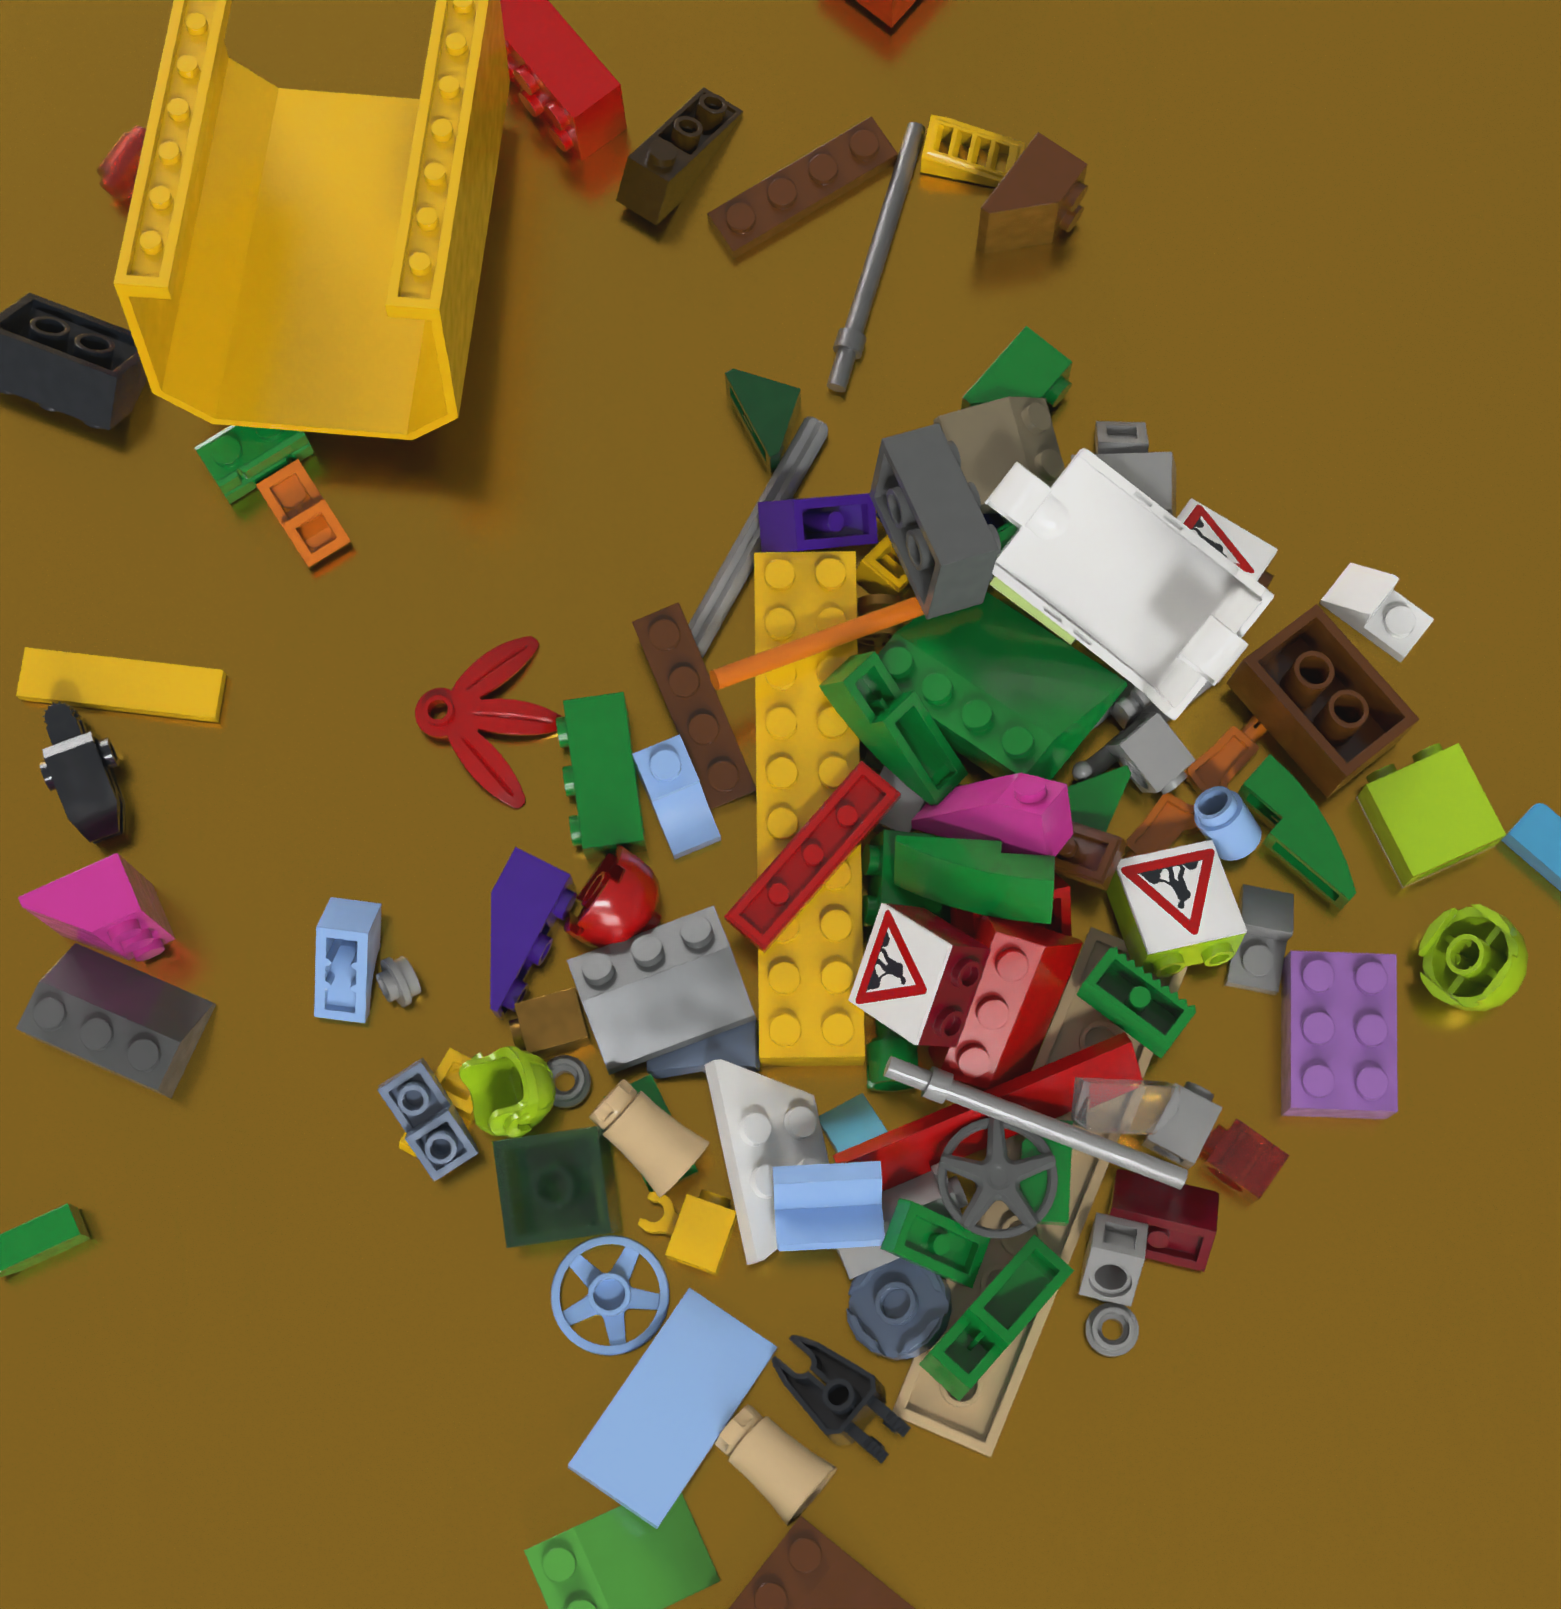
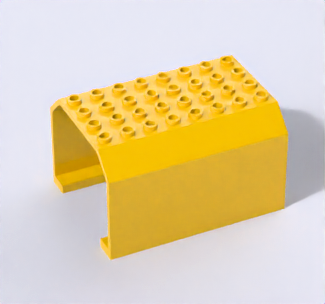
M174 0L114 279V286L152 393L211 424L414 440L459 418L510 86L500 0H436L420 99L278 88L229 58L224 39L232 0Z

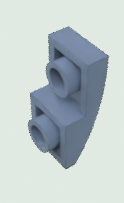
M754 1020L648 1060L647 1072L655 1079L702 1071L706 1073L704 1065L718 1059L753 1072L759 1071V1022Z
M424 1058L419 1059L379 1085L377 1091L407 1133L405 1140L434 1182L479 1153L462 1118Z

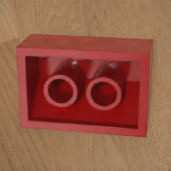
M982 915L973 938L989 947L991 951L957 1047L929 1046L928 1052L934 1066L952 1073L954 1080L984 1089L993 1088L1030 1072L1083 942L1081 939L1023 921Z

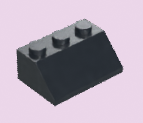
M30 292L0 312L1 393L18 395L36 402L45 410L60 411L82 420L89 427L110 430L133 411L147 381V377L130 330Z

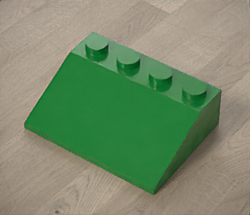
M986 592L982 604L931 619H926L925 615L913 619L897 631L877 654L902 693L910 691L917 693L952 749L995 778L1025 773L1051 780L1128 686L1125 680L988 592Z

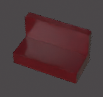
M1117 1169L1108 1215L1149 1224L1145 1258L1204 1272L1217 1232L1219 1193L1184 1184L1182 1189H1177L1141 1174Z

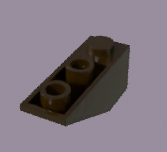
M703 87L628 156L616 201L657 225L683 200L738 123L743 111L727 102L723 97Z

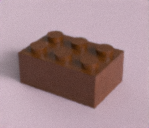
M1318 604L1314 605L1244 658L1226 683L1327 798L1396 745L1419 721L1417 715Z

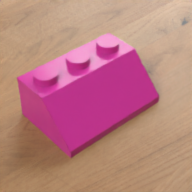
M118 853L18 897L24 909L61 936L126 960L135 958L136 961H144L153 958L165 950L164 944L176 939L153 884Z

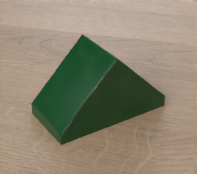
M733 368L725 372L726 391L770 473H773L784 456L801 408V389Z

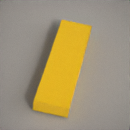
M25 647L16 696L24 701L51 704L53 702L57 704L60 701L62 704H68V706L219 723L227 674L221 669Z

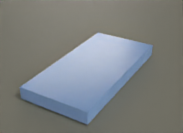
M689 1287L569 1462L568 1469L649 1525L658 1529L778 1347Z

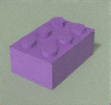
M1291 950L1284 958L1281 974V1116L1360 1119L1389 1118L1398 1112L1396 954Z

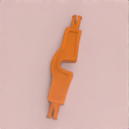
M1255 715L1240 730L1235 726L1230 727L1214 746L1186 769L1187 777L1185 781L1190 783L1198 795L1215 786L1227 788L1234 778L1256 756L1259 749L1256 742L1267 729L1262 723L1255 728L1260 723ZM1172 793L1163 794L1143 823L1126 840L1127 846L1125 851L1127 853L1121 859L1170 849L1182 835L1200 830L1194 820V805L1187 804Z

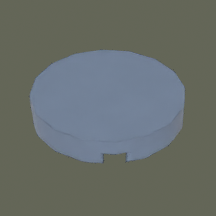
M902 1258L855 1277L848 1292L850 1300L849 1309L847 1308V1321L856 1339L876 1355L893 1360L915 1358L934 1347L946 1331L952 1312L951 1290L945 1278Z

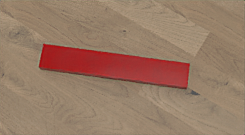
M1123 1032L984 1092L1055 1119L1140 1083L1143 1079L1132 1041L1126 1032ZM952 1104L832 1156L835 1163L881 1161L883 1192L932 1171L930 1166L939 1163L944 1148L959 1130L972 1122L991 1117L961 1105ZM988 1128L966 1137L959 1143L952 1155L965 1157L987 1148ZM1004 1129L1005 1139L1019 1134L1015 1131Z

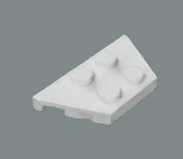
M718 1059L704 1066L747 1265L765 1260L777 1249L773 1167L829 1164L813 1094Z

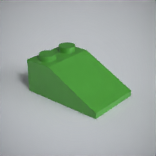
M683 1493L680 1494L658 1529H655L621 1505L524 1550L548 1609H664L721 1581Z

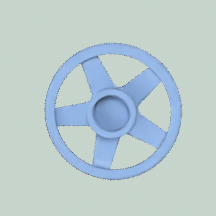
M604 1235L588 1239L574 1247L563 1258L554 1274L551 1285L553 1315L565 1336L575 1345L588 1352L599 1355H621L631 1352L649 1341L656 1334L665 1319L669 1307V1284L666 1273L657 1257L647 1247L633 1239L618 1235ZM614 1244L625 1246L613 1268L608 1273L601 1272L580 1255L586 1250L600 1245ZM639 1254L650 1263L655 1271L659 1282L660 1294L630 1286L629 1279ZM570 1266L588 1288V1294L571 1307L562 1311L560 1287L564 1274ZM627 1309L657 1310L649 1327L641 1335L626 1343L625 1311ZM594 1315L602 1316L610 1346L594 1344L583 1339L570 1325Z

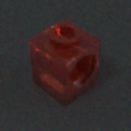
M1236 1118L1227 1129L1220 1124L1214 1128L1202 1148V1151L1208 1154L1200 1167L1253 1204L1261 1198L1289 1155Z

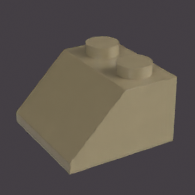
M1008 396L940 415L933 420L934 424H940L947 441L952 440L956 444L961 459V470L967 483H974L978 490L982 514H1000L985 504V501L1016 461L1050 487L1065 470L1045 398Z

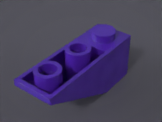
M517 847L512 852L491 892L490 1009L496 1017L502 1020L508 1009L515 1012L514 1004L523 1001L529 984L524 982L525 977L533 963L540 966L546 958L553 942V938L548 936L557 918L564 920L568 916L577 897V893L572 891L575 884L571 874Z

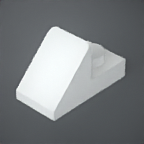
M1350 563L1321 599L1320 604L1401 663L1434 619L1393 590L1400 578L1393 574Z

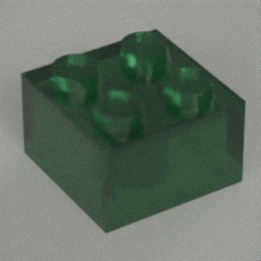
M599 1126L492 1141L507 1248L608 1234L622 1230L610 1141L602 1135L603 1129Z

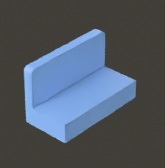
M881 1161L773 1167L776 1243L779 1251L882 1246L885 1231L882 1210Z

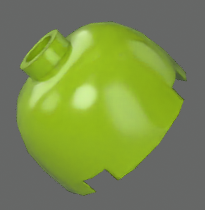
M1470 904L1473 907H1465L1460 910L1451 908L1444 911L1429 925L1420 942L1418 955L1423 957L1422 966L1424 973L1420 972L1422 983L1434 997L1460 1010L1487 1011L1503 1005L1519 990L1526 977L1528 952L1524 937L1507 917L1481 904Z

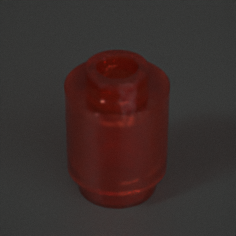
M135 125L130 132H123L97 168V173L102 178L99 182L100 186L108 194L120 201H124L126 197L132 199L146 129L141 126Z

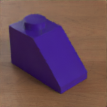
M870 493L758 502L761 552L803 551L878 543L876 509L869 496Z

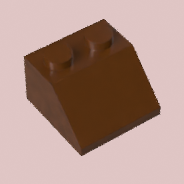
M1038 132L981 207L976 249L986 254L1049 244L1055 240L1062 229L1066 232L1071 231L1084 210L1080 203L1088 190V186L1084 184L1088 164Z

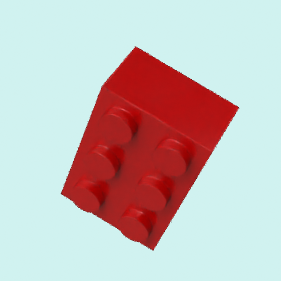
M500 0L510 80L520 89L519 97L530 114L534 117L541 114L550 125L548 131L558 147L564 152L571 149L577 158L583 162L627 129L621 84L549 0Z

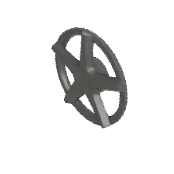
M991 1117L972 1122L959 1130L944 1148L939 1161L937 1181L942 1202L956 1222L976 1235L1003 1239L1015 1237L1029 1231L1046 1216L1056 1196L1058 1175L1055 1156L1039 1135ZM988 1128L987 1155L984 1160L978 1161L952 1155L959 1143L966 1137ZM1004 1129L1015 1131L1026 1137L1037 1148L1040 1155L1019 1160L1009 1159ZM1047 1170L1046 1194L1039 1209L1034 1213L1021 1192L1019 1184L1021 1181ZM947 1171L975 1182L977 1190L964 1214L957 1209L949 1194ZM1000 1200L1022 1222L1018 1226L1007 1229H990L976 1224L995 1201Z

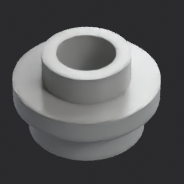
M404 956L395 960L390 957L381 960L382 972L376 974V979L385 998L389 1002L396 1000L402 1007L411 1004L412 997L421 993V987L409 961Z
M561 1055L550 1059L547 1065L553 1073L556 1090L553 1105L560 1108H570L578 1105L586 1098L591 1087V1076L586 1065L578 1058L569 1055ZM563 1073H569L575 1078V1084L569 1091H560L556 1088V1080Z
M1112 1302L1104 1303L1096 1307L1089 1314L1085 1324V1335L1088 1343L1096 1352L1104 1356L1116 1357L1127 1353L1133 1348L1138 1339L1139 1325L1133 1312L1126 1306ZM1106 1320H1114L1119 1323L1121 1334L1118 1339L1109 1340L1104 1337L1102 1325Z

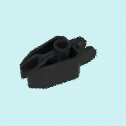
M60 701L57 704L53 702V705H48V709L44 710L46 713L43 716L45 718L44 723L48 725L46 729L53 745L42 749L45 761L40 762L41 773L50 791L57 790L68 820L90 843L98 844L124 834L126 804L113 769L119 766V760L111 740L108 737L102 739L101 736L92 731L87 732L84 721L80 720L82 716L72 706L68 707V704H62Z
M791 1335L789 1340L811 1359L810 1370L823 1383L809 1371L803 1374L795 1373L779 1358L774 1356L771 1359L773 1366L785 1387L835 1445H849L855 1441L882 1464L889 1454L877 1439L863 1432L867 1425L877 1415L883 1420V1424L894 1434L904 1437L911 1429L908 1424L885 1405V1387L873 1374L819 1342L802 1336Z

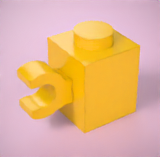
M701 1190L699 1198L686 1194L680 1214L678 1215L669 1197L664 1194L659 1198L655 1192H649L648 1200L662 1205L664 1215L657 1222H650L640 1218L638 1225L648 1233H662L671 1236L665 1253L668 1259L717 1276L737 1221L736 1211L728 1209L731 1200L706 1190Z

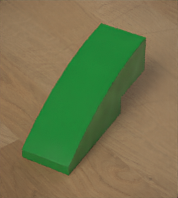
M875 651L850 656L819 685L837 713L863 744L896 777L931 806L938 805L968 775L967 770L915 691L902 693Z
M1269 754L1243 783L1238 794L1248 806L1274 827L1262 844L1337 908L1342 910L1356 894L1347 861L1334 832L1316 803L1296 778Z
M896 835L894 885L949 907L981 915L1014 921L1051 924L1055 856L1001 853L1002 841Z
M1033 1235L919 1365L960 1401L1074 1270L1036 1235Z

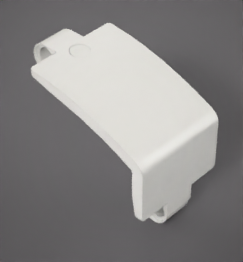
M1086 448L1079 450L1051 487L1016 461L985 501V504L996 510L1018 528L1000 554L997 555L992 574L1140 689L1152 703L1173 721L1180 716L1207 681L1213 686L1220 682L1249 645L1242 637L1274 598L1272 592Z

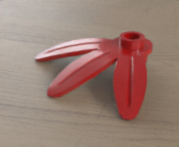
M532 636L505 642L486 652L460 676L452 690L447 688L429 690L421 696L415 708V719L420 729L425 734L434 738L448 737L453 750L471 776L490 794L513 808H520L525 803V795L521 785L504 757L488 740L478 733V730L519 736L549 734L557 732L556 717L562 716L550 709L530 702L502 698L481 700V698L510 680L533 657L538 649L539 642ZM436 705H447L448 711L443 718L433 719L431 717L432 709Z

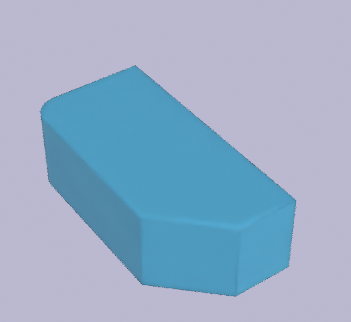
M1537 803L1520 818L1501 841L1561 891V817L1547 805Z

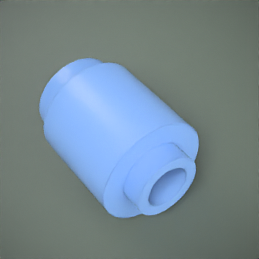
M1215 786L1205 790L1194 803L1195 823L1207 841L1213 840L1219 858L1227 861L1238 860L1255 850L1261 840L1262 831L1238 793L1223 786Z

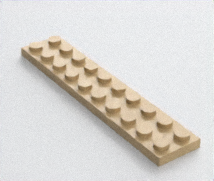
M1090 928L1032 1071L1125 1032L1077 996L1081 985L1109 948L1117 947L1118 954L1126 953L1127 961L1131 960L1124 940L1096 928ZM1188 966L1172 976L1157 977L1155 974H1152L1153 980L1160 979L1161 987L1169 986L1170 993L1178 992ZM1126 1033L1132 1041L1143 1079L1153 1052ZM1141 1082L1055 1119L1073 1121V1126L1118 1142ZM1017 1134L1005 1139L1009 1159H1020V1145L1026 1137ZM1072 1148L1069 1223L1066 1226L1037 1224L1029 1231L1015 1237L991 1238L973 1288L962 1286L946 1279L951 1290L952 1312L947 1329L941 1338L1033 1235H1036L1064 1262L1069 1264L1109 1162ZM1000 1200L995 1201L976 1224L990 1229H1007L1018 1226L1022 1222ZM1057 1291L960 1401L919 1365L933 1349L932 1347L913 1359L892 1411L902 1420L991 1457Z

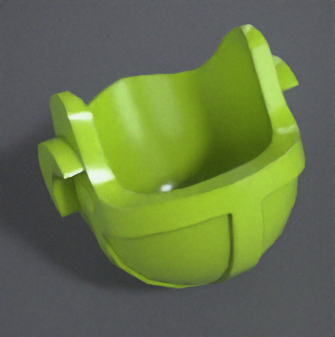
M516 1046L502 1047L485 1057L479 1052L471 1060L464 1062L459 1069L460 1079L470 1091L475 1124L490 1135L506 1136L509 1138L524 1136L534 1126L539 1124L553 1107L556 1090L553 1073L547 1063L542 1058L528 1051L520 1050Z

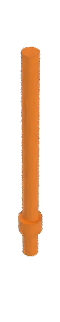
M915 596L713 669L709 673L713 687L716 690H720L924 615Z

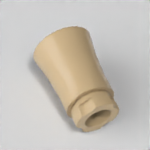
M625 1079L616 1085L589 1116L590 1120L604 1130L602 1135L618 1148L642 1174L659 1198L678 1182L710 1143L675 1120L644 1092L640 1091L637 1094V1091Z
M749 1404L727 1424L715 1442V1445L722 1452L730 1456L728 1462L741 1472L768 1500L787 1526L792 1524L808 1508L837 1470V1467L814 1454L787 1434L768 1416L763 1418Z

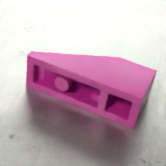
M1016 773L956 786L938 805L931 806L926 803L911 820L912 829L945 838L1002 841L1001 853L1056 856L1074 834L1067 784L1025 773Z

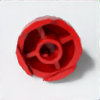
M622 845L617 846V857L609 853L581 889L577 899L582 902L583 908L579 916L569 912L564 930L583 944L598 949L612 943L627 941L638 933L657 927L662 916L655 910L660 899L659 881L652 869L637 855Z

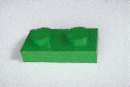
M899 1198L880 1249L954 1283L973 1288L991 1238L976 1235L952 1219L913 1201Z

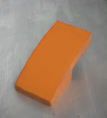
M299 459L256 484L257 489L308 568L351 543L350 538L325 499L321 496Z

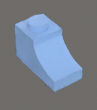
M680 734L632 754L636 770L674 860L721 841V835L706 801L700 780Z
M330 897L316 926L314 1017L358 1023L366 1022L370 1013L375 963L380 949L381 903Z

